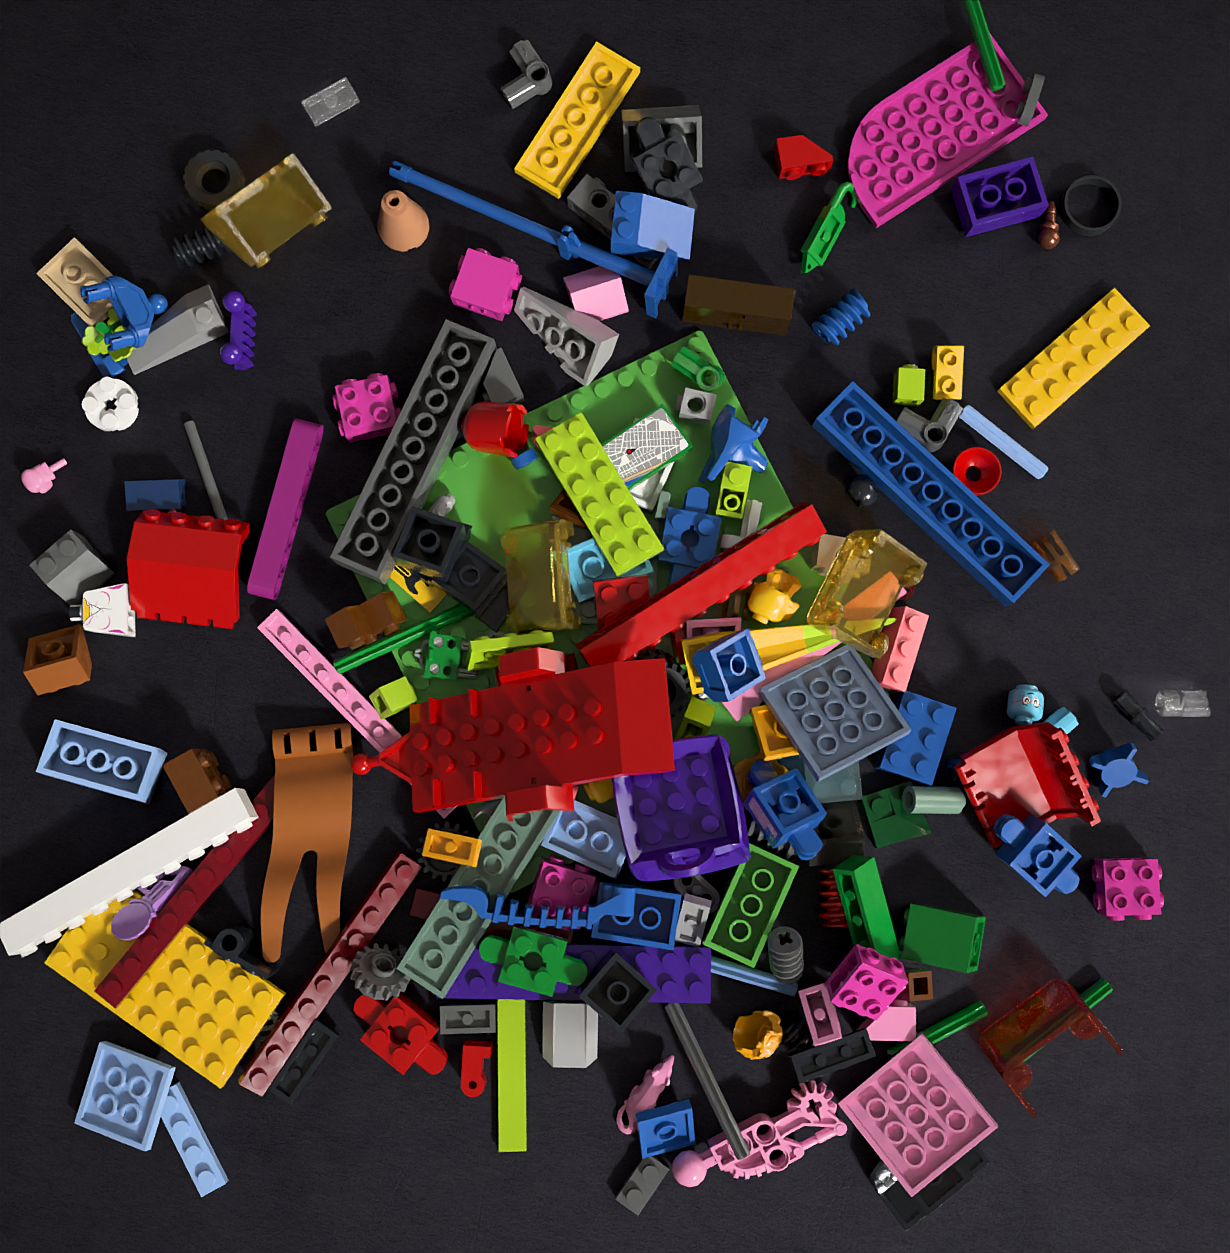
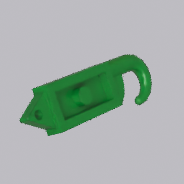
M851 182L840 184L828 205L824 206L800 250L803 253L801 273H807L816 266H822L846 223L845 212L840 203L847 191L852 196L850 206L855 208L857 200L854 186Z

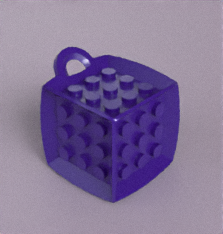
M705 735L672 740L675 771L612 778L614 803L620 834L630 871L637 879L641 881H658L690 877L722 870L750 860L751 853L744 807L730 759V747L722 736Z

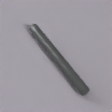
M188 421L184 423V427L216 519L227 520L228 517L194 421Z

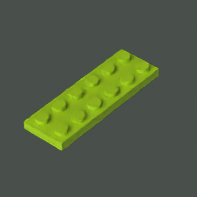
M582 412L535 438V442L616 577L621 576L664 551V547Z

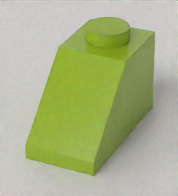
M691 697L674 740L705 736L710 728L717 706Z

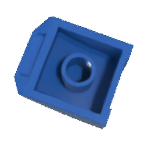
M748 627L697 650L692 662L695 664L704 688L703 693L713 702H729L766 679L760 656Z

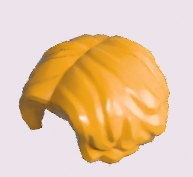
M767 1010L754 1011L749 1016H740L733 1029L732 1040L735 1049L751 1060L771 1056L780 1045L783 1036L780 1017Z

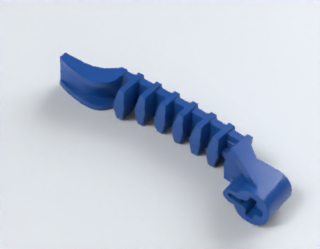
M603 884L602 899L595 904H587L586 911H580V906L571 905L570 916H564L565 906L556 905L555 916H548L549 906L540 905L539 915H533L534 905L527 903L525 904L524 914L517 913L519 900L513 899L510 900L508 912H503L506 894L500 892L496 893L494 907L491 910L488 909L490 898L487 891L480 886L474 885L444 888L440 899L465 902L476 910L480 918L491 919L493 923L501 921L507 922L508 925L519 923L527 927L538 925L541 928L554 926L561 929L563 926H569L571 929H577V926L591 929L592 924L604 915L633 916L636 887Z

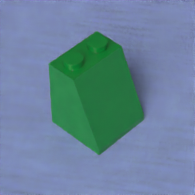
M917 903L910 904V908H906L904 914V924H907L906 934L901 936L899 951H902V959L963 973L977 971L986 917Z

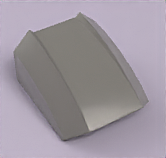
M544 1000L543 1058L552 1067H588L597 1059L598 1014L584 1001Z

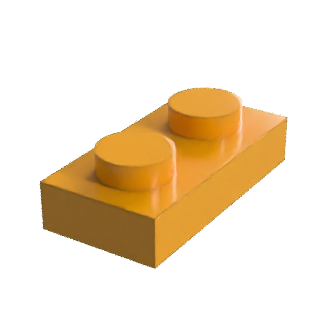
M428 829L422 856L476 867L482 840Z

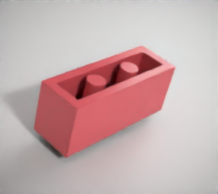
M904 606L890 608L888 617H894L897 621L884 627L871 669L872 674L881 687L889 692H906L929 615Z

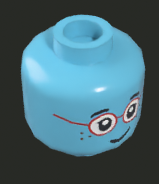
M1022 684L1016 686V689L1011 690L1008 695L1007 715L1020 726L1029 725L1040 720L1043 715V694L1038 691L1037 687Z

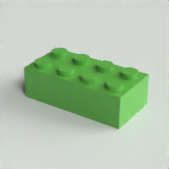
M749 843L751 858L748 862L734 867L720 898L718 908L715 910L702 938V943L754 968L799 866Z

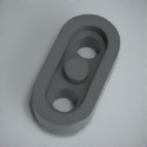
M1034 73L1032 78H1026L1021 93L1025 94L1023 102L1019 101L1014 113V117L1018 118L1017 124L1029 125L1045 76Z
M702 875L691 876L692 880L687 885L681 882L682 878L673 879L674 886L681 895L685 896L686 893L702 897L704 894H709L712 901L709 913L717 910L720 903V895Z

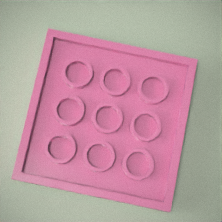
M923 1033L838 1103L911 1197L999 1126Z

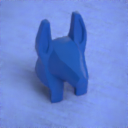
M726 404L718 414L712 427L711 455L698 481L703 484L707 479L713 481L727 462L752 466L753 471L763 474L768 464L767 458L757 450L753 442L766 427L768 422L766 417H762L760 421H753L749 427L734 416L736 408Z

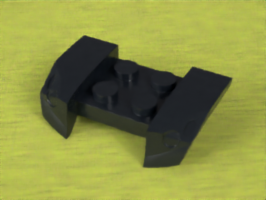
M463 523L466 536L447 582L412 570L411 572L433 587L435 585L472 611L475 614V618L497 633L525 594L529 586V574L517 557L512 560L510 566L506 569L470 544L468 541L472 526Z
M977 1144L913 1197L908 1194L882 1159L870 1174L869 1179L881 1200L907 1232L922 1218H925L927 1215L929 1216L968 1184L974 1175L988 1165L991 1160Z

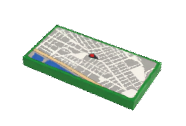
M663 404L601 444L629 491L693 449V445Z

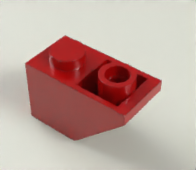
M797 135L776 139L774 154L779 179L795 180L802 175L808 174L821 176L830 171L833 156L805 136Z

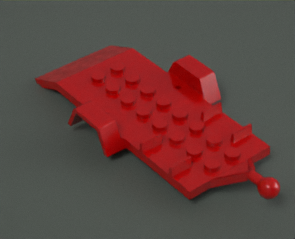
M536 647L499 655L498 668L501 686L479 691L468 689V693L441 699L429 697L427 702L409 705L410 732L380 752L379 755L369 757L367 754L359 753L352 758L350 763L352 771L358 775L367 774L372 767L383 766L411 783L413 811L418 813L504 797L508 822L514 821L513 815L546 809L574 811L573 785L628 775L675 771L665 658L611 662L565 672L564 652Z

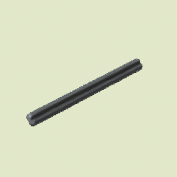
M679 1003L666 1004L665 1010L736 1159L746 1158L750 1155V1150Z

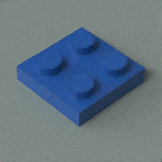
M689 1099L654 1109H647L635 1114L642 1159L695 1145L693 1112Z

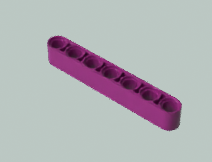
M297 418L292 424L249 577L248 594L275 600L279 594L323 436V425Z

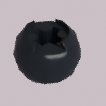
M867 474L854 476L846 487V490L850 493V499L859 508L872 505L879 495V492L875 489L876 484Z

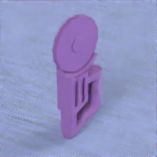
M181 866L172 873L165 874L163 872L156 876L157 881L145 888L137 887V890L144 897L142 899L129 900L130 904L116 913L111 922V931L114 936L120 940H130L143 934L150 926L151 919L156 917L190 877L193 870L188 866ZM165 875L176 876L172 881L161 880Z

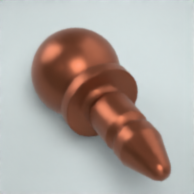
M1050 201L1049 206L1046 208L1045 223L1041 224V232L1038 236V243L1044 249L1054 248L1060 239L1057 232L1059 225L1055 223L1056 207L1053 201Z

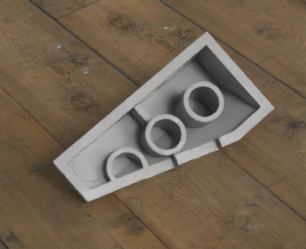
M209 284L184 295L151 325L144 346L133 349L132 354L127 357L134 375L230 332Z
M526 287L520 289L514 308L516 314L533 334H538L546 343L545 349L550 354L554 353L562 363L560 367L565 373L584 386H588L612 356L619 334L590 316Z

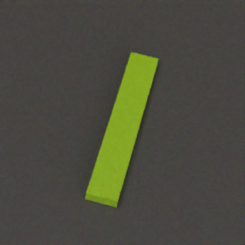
M497 999L499 1152L526 1151L525 1000Z

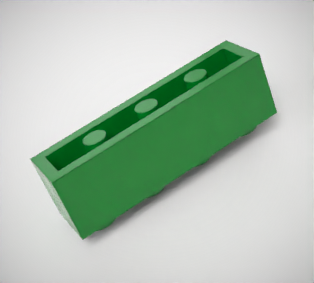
M852 855L833 868L853 946L858 944L865 948H872L884 956L894 957L899 960L901 955L875 858Z

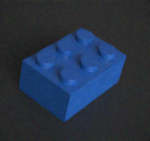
M908 691L899 692L895 707L912 730L903 738L880 749L874 768L923 785L932 786L957 708Z
M600 879L597 902L602 899L603 884L636 887L634 914L631 917L604 915L593 923L592 938L667 950L674 949L681 893Z

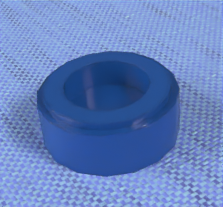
M534 448L511 460V463L515 470H519L535 461L538 455Z

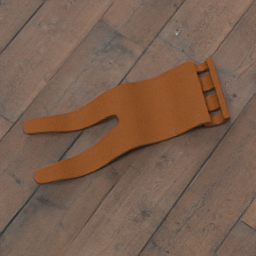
M350 722L272 730L275 758L273 839L261 904L263 958L267 962H276L280 958L284 921L290 894L302 857L309 850L317 852L318 856L316 877L317 904L326 953L341 933L340 898L352 817L353 771L350 763L354 755ZM335 731H341L342 746H336ZM315 733L317 748L311 749L309 734ZM284 736H290L291 751H285Z

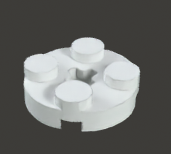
M104 377L94 383L82 401V408L85 410L88 420L104 431H120L128 428L137 418L139 411L137 407L138 397L133 388L124 381L112 379L111 377ZM116 399L115 405L117 408L115 410H106V403L109 400Z

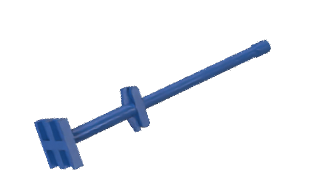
M397 161L393 162L395 169L391 167L389 169V175L412 183L558 246L560 256L566 260H569L571 256L575 259L580 257L648 286L645 292L646 314L651 317H657L658 304L661 299H666L669 293V282L672 276L676 278L678 274L677 252L667 248L656 272L579 240L574 234L573 229L567 225L563 226L562 233L417 172Z

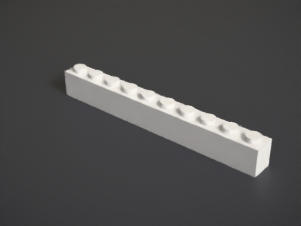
M232 789L1 922L0 938L8 955L20 954L21 957L35 952L38 950L36 945L43 941L49 943L62 936V930L68 927L69 929H74L86 922L84 918L93 913L95 916L110 908L109 903L116 899L120 902L133 895L132 890L137 887L145 888L157 881L156 876L163 872L169 874L181 867L180 863L188 858L190 861L205 853L203 849L210 845L216 847L229 840V834L235 831L241 833L252 827L253 824L251 822L259 817L245 789Z

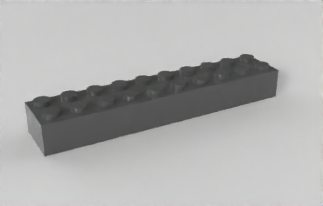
M447 319L445 320L330 556L335 563L386 585L396 564L392 555L412 506L419 509L423 508L461 429L462 419L472 406L497 350L493 338Z

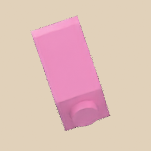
M822 983L798 991L814 1046L841 1039L839 1016L835 1004L830 1001L826 984Z
M894 999L878 1020L868 1017L856 1031L862 1028L867 1029L870 1040L914 1041L916 1039V1007L908 1003V1001Z

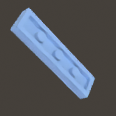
M180 1082L170 1086L161 1118L200 1196L203 1197L223 1186L229 1180Z

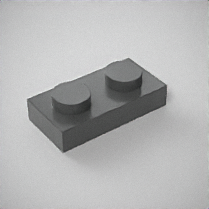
M496 1003L440 1005V1034L496 1032Z
M656 1156L641 1158L615 1196V1200L636 1215H639L669 1171V1166Z

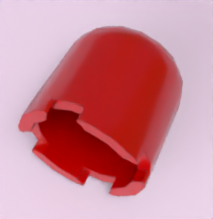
M477 402L469 408L461 422V429L466 443L473 450L517 458V451L519 449L524 450L528 439L529 424H524L523 414H527V410L520 404Z

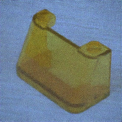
M293 153L237 194L215 207L200 220L209 231L250 267L256 265L259 269L271 260L268 255L310 223L315 227L327 219L324 213L332 207Z
M555 519L506 528L505 534L501 535V545L505 550L510 613L507 615V627L513 633L527 635L535 630H542L544 633L581 630L580 616L574 617V612L571 610V608H576L575 602L571 601L568 549H571V543L566 542L568 537L574 536L572 522L564 519Z
M881 529L854 531L843 542L807 615V623L813 628L872 658L881 659L889 647V637L881 632L902 587L918 584L923 577L927 563Z

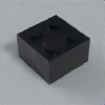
M412 506L392 555L396 565L447 582L466 536L464 524Z
M610 950L574 993L621 1034L657 989L621 956Z

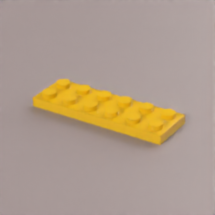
M596 42L514 168L515 173L559 199L640 73V67Z
M1114 288L997 392L1033 430L1150 325Z

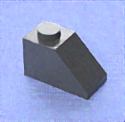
M502 348L497 349L483 383L486 391L482 394L484 401L520 404L525 401L523 393Z

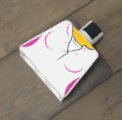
M118 584L86 591L83 594V605H71L69 608L70 620L83 621L84 630L135 637V610H131L129 584Z

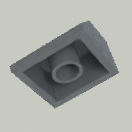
M73 530L67 532L30 564V567L43 582L69 605H80L83 602L84 592L99 589L116 574L82 534Z

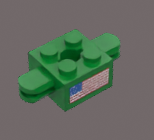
M515 925L510 939L490 935L479 946V953L484 961L502 966L498 982L552 997L556 982L579 986L587 977L588 969L583 960L564 955L568 942L566 938Z

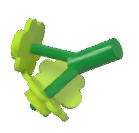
M111 308L108 311V317L110 318L107 321L108 326L104 322H98L96 328L92 326L87 327L84 331L85 336L82 338V343L87 346V351L91 355L109 353L112 360L117 362L122 358L129 357L135 348L127 346L114 351L108 350L107 347L111 346V344H105V334L124 330L114 308Z

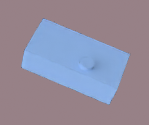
M55 719L36 772L150 804L167 752L156 747Z

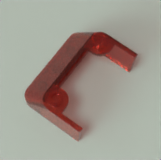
M1055 979L985 1029L980 1035L979 1041L982 1050L1032 1118L1037 1116V1113L1022 1092L1032 1080V1072L1024 1060L1059 1034L1070 1028L1078 1038L1090 1040L1102 1033L1119 1055L1124 1052L1070 983L1063 979Z

